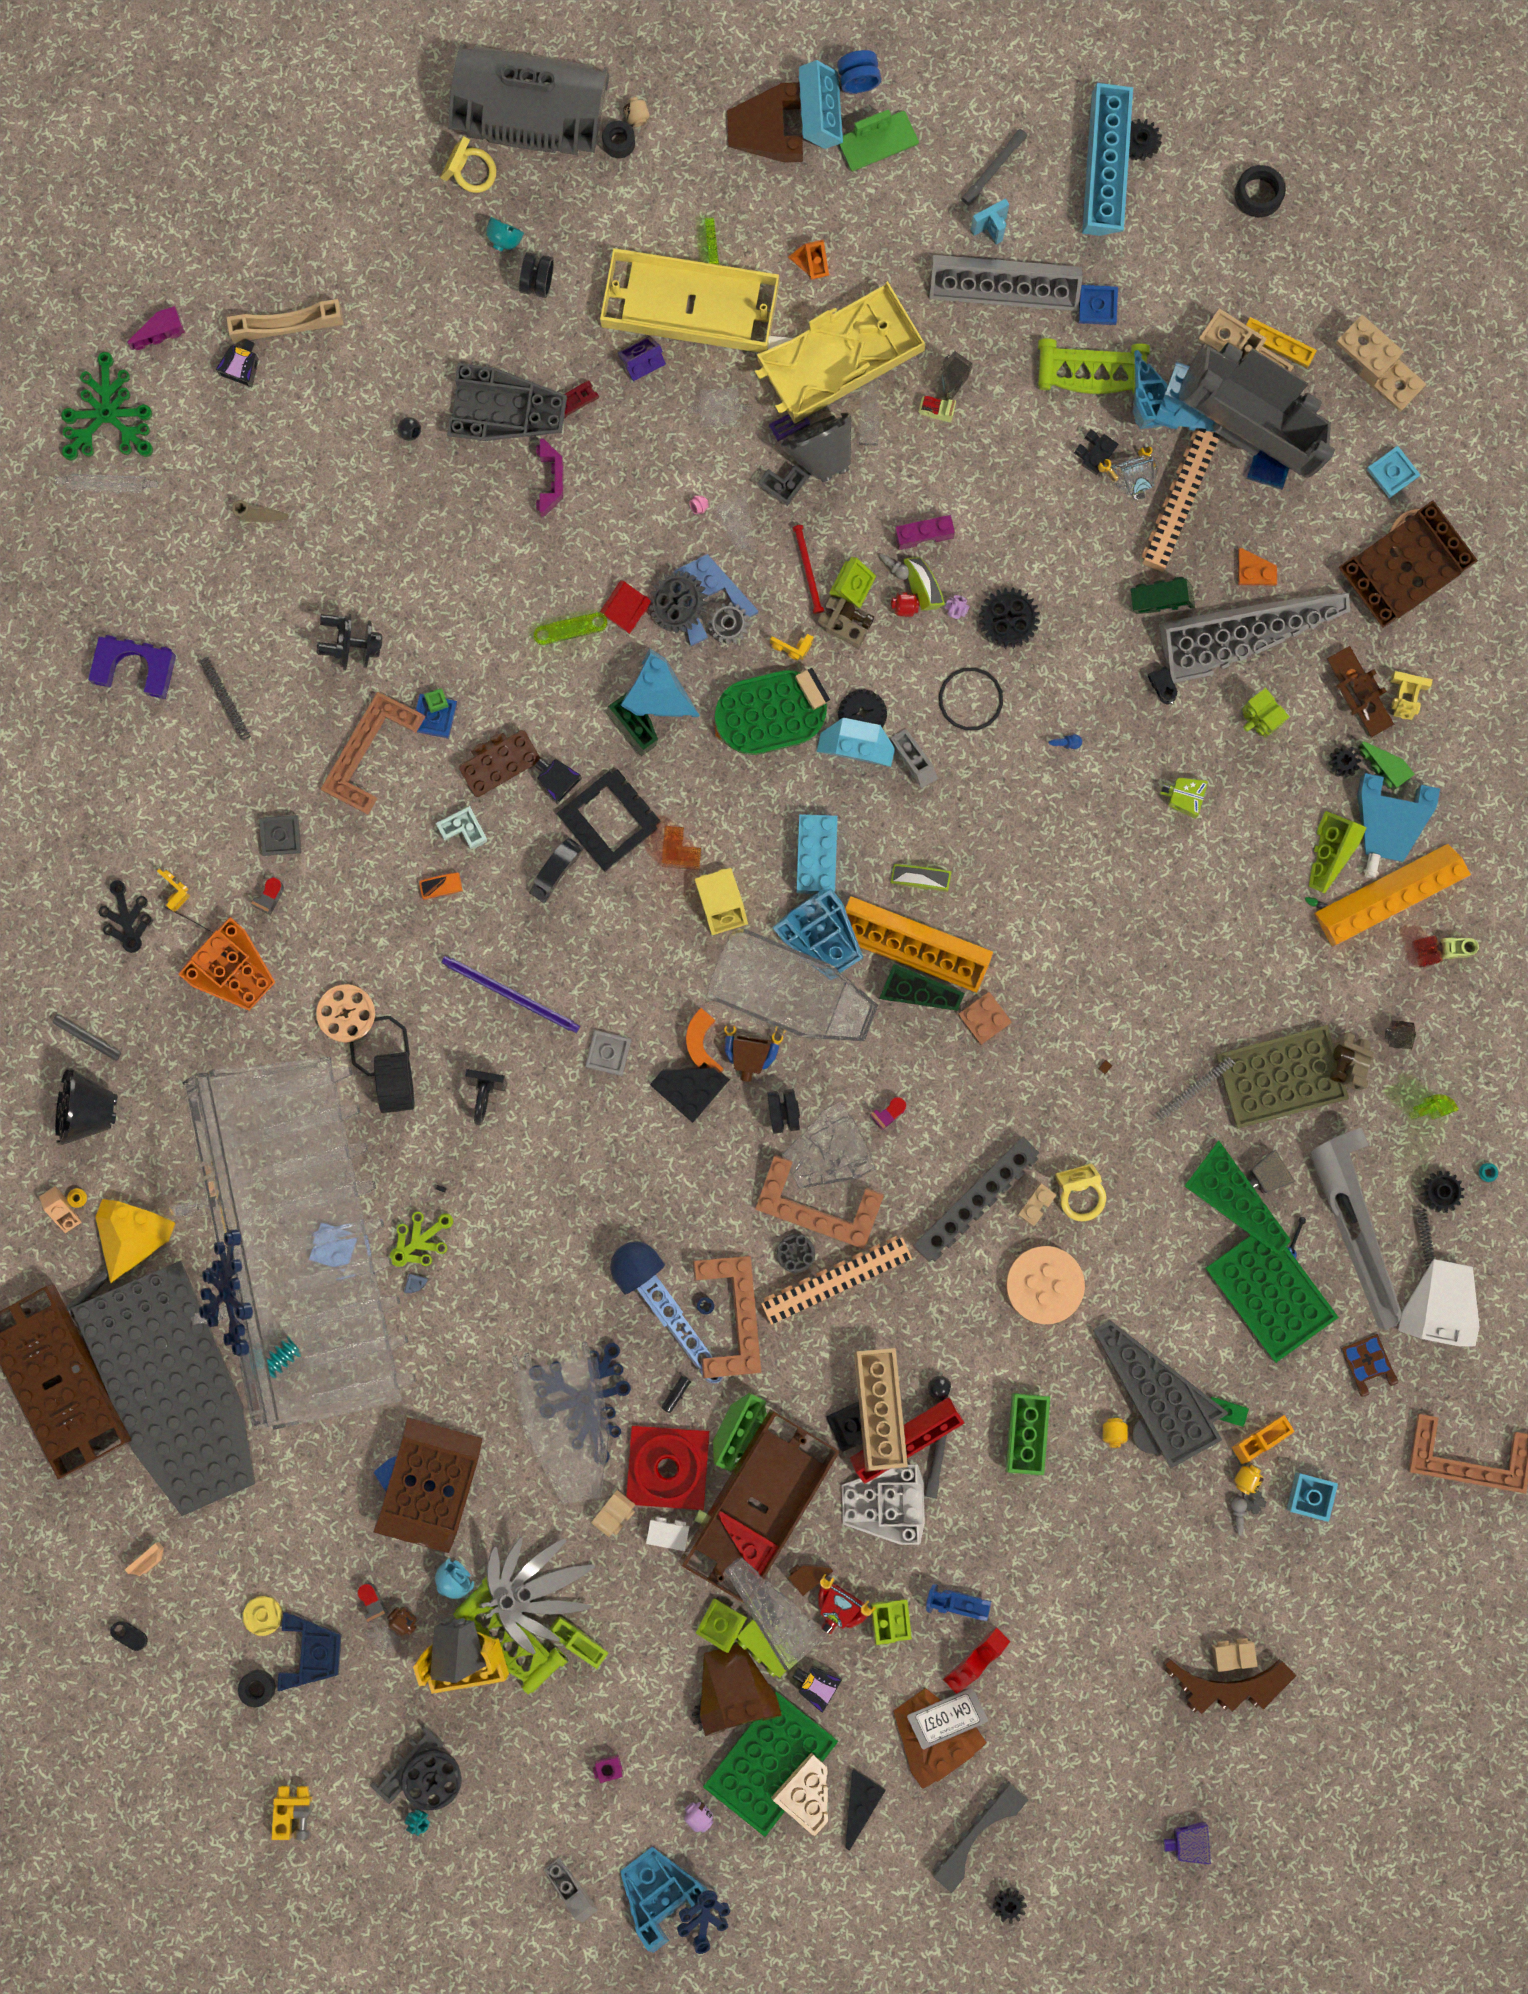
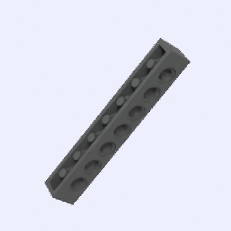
M1023 1136L912 1246L928 1262L938 1260L943 1254L941 1250L945 1246L950 1248L957 1241L954 1237L959 1232L963 1235L970 1228L968 1223L972 1219L977 1221L984 1214L982 1210L987 1205L991 1207L998 1200L996 1196L1000 1192L1004 1194L1011 1187L1009 1183L1014 1178L1018 1180L1025 1173L1023 1169L1027 1165L1031 1167L1039 1159L1037 1157L1039 1152ZM1015 1155L1023 1157L1022 1165L1014 1163L1013 1158ZM1002 1168L1009 1170L1010 1176L1008 1179H1003L1000 1176ZM988 1182L995 1183V1192L987 1191L986 1184ZM975 1195H979L982 1198L980 1206H975L972 1202V1198ZM960 1209L968 1211L969 1216L966 1220L959 1217ZM951 1222L955 1225L953 1233L945 1231L946 1223ZM933 1236L941 1238V1245L939 1247H934L931 1244Z

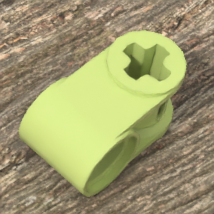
M1472 938L1440 939V943H1442L1441 959L1467 958L1479 950L1478 942ZM1465 943L1472 946L1471 953L1464 949Z

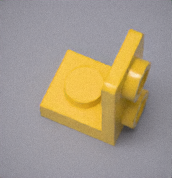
M807 634L805 638L801 637L797 644L799 649H796L773 636L770 638V644H772L771 647L773 649L789 653L788 656L796 661L798 659L804 660L814 641V637Z
M158 869L157 872L178 890L177 893H173L168 898V903L166 904L169 909L176 912L190 897L187 893L189 889L181 882L177 884L172 880L175 876L167 869L164 872Z

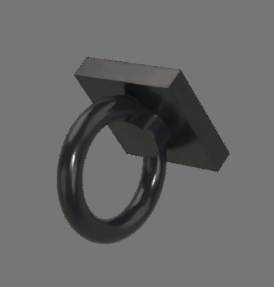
M466 1069L465 1078L467 1084L476 1086V1090H478L474 1110V1123L479 1126L485 1118L489 1093H493V1090L506 1092L507 1082L505 1075Z

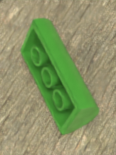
M1011 1394L1005 1472L1044 1475L1050 1396Z

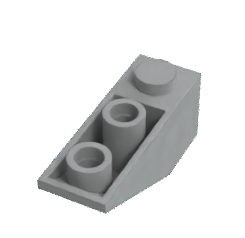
M560 1858L544 1869L575 1919L583 1923L598 1911L590 1896Z

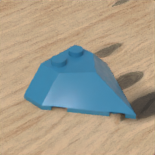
M1136 350L1133 406L1135 423L1140 429L1161 427L1163 425L1155 423L1154 420L1157 419L1156 415L1168 385L1150 364L1142 360V354Z
M649 648L641 663L643 667L634 685L628 690L621 706L639 716L654 714V716L682 717L683 715H691L692 717H699V713L667 659Z

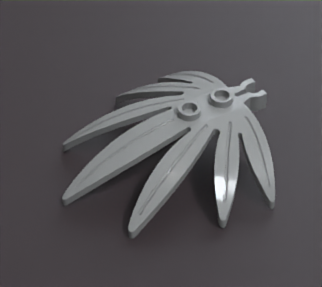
M519 1538L510 1549L504 1561L501 1575L497 1547L492 1548L489 1556L487 1583L492 1600L489 1603L479 1604V1606L484 1608L495 1605V1608L489 1610L483 1617L487 1619L493 1616L494 1613H498L499 1619L508 1635L520 1647L531 1654H535V1650L528 1637L518 1625L544 1639L560 1641V1638L535 1620L523 1616L522 1612L565 1614L587 1610L592 1607L588 1604L569 1601L529 1602L532 1599L545 1596L569 1585L595 1568V1565L566 1568L545 1574L523 1585V1582L539 1571L566 1542V1538L553 1543L534 1556L517 1573L512 1582L509 1580L515 1569L523 1538Z

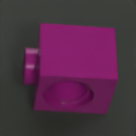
M619 1755L597 1760L595 1767H593L595 1779L599 1778V1782L603 1783L623 1777L624 1772ZM610 1765L613 1768V1772L605 1774L602 1767Z

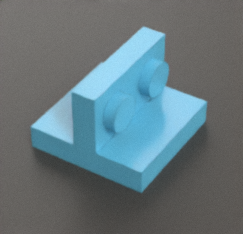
M1006 198L973 216L970 230L974 236L987 229L996 245L1003 241L1006 228L1005 219L1009 209V203Z

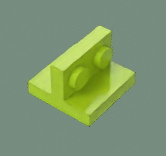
M851 556L849 561L844 562L829 594L835 598H843L852 603L855 608L860 609L876 575L858 558Z

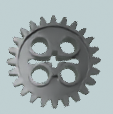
M672 571L670 576L664 574L665 580L658 579L660 585H653L656 592H650L654 598L650 599L653 605L649 609L655 611L651 614V617L656 618L655 623L660 624L661 628H666V631L672 632V630L675 633H679V630L686 632V628L692 630V623L698 625L696 619H703L700 613L707 611L703 608V605H707L708 602L703 601V599L708 595L702 593L706 588L700 586L702 581L696 580L697 577L694 575L690 576L688 572L678 571L676 574ZM681 585L680 592H677L678 586ZM668 598V603L664 605L665 599ZM692 598V604L689 606L688 602ZM679 611V617L675 619V615Z

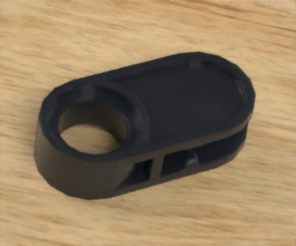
M118 1621L111 1626V1636L131 1650L139 1651L147 1645L148 1638L146 1634L125 1621ZM118 1625H123L126 1629L123 1636H119L115 1632Z

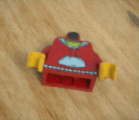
M826 1574L823 1575L818 1592V1607L821 1610L820 1614L826 1618L821 1627L825 1632L832 1634L836 1626L841 1629L845 1627L853 1628L863 1623L874 1612L876 1607L873 1609L868 1608L867 1604L869 1601L862 1602L837 1584H833V1577L831 1581H827L825 1579Z

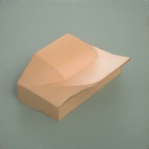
M159 1542L155 1543L129 1565L125 1571L128 1574L138 1576L146 1574L162 1560L164 1547Z

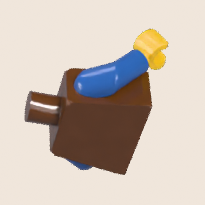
M725 1026L724 1051L729 1062L734 1064V1069L741 1071L740 1080L751 1082L753 1073L760 1074L762 1069H767L775 1061L783 1035L780 1041L774 1039L775 1033H773L771 1040L737 1035L735 1026H733V1032L729 1033L727 1032V1026Z

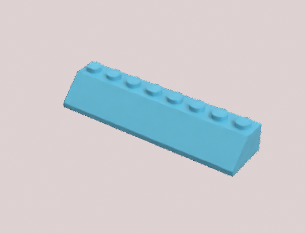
M1097 83L1092 91L1082 234L1102 236L1124 231L1133 87Z

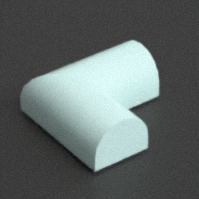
M470 806L436 823L444 840L462 832L470 849L477 848L487 842V838Z

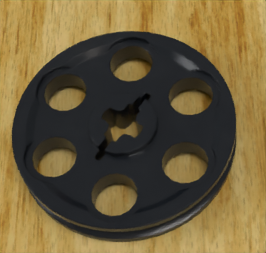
M432 1749L416 1754L407 1762L402 1772L401 1783L405 1797L413 1806L431 1811L447 1806L456 1798L461 1788L462 1776L458 1763L450 1754ZM428 1756L435 1758L434 1764L430 1766L424 1763L425 1758ZM451 1763L453 1769L450 1772H444L442 1770L444 1764ZM417 1769L419 1771L418 1776L410 1778L408 1776L409 1770ZM432 1776H434L436 1782L432 1781L431 1784H429L427 1778L431 1779ZM453 1782L455 1788L452 1791H446L444 1789L446 1783ZM413 1788H419L421 1793L417 1797H412L410 1791ZM431 1795H438V1802L434 1804L428 1802V1798Z

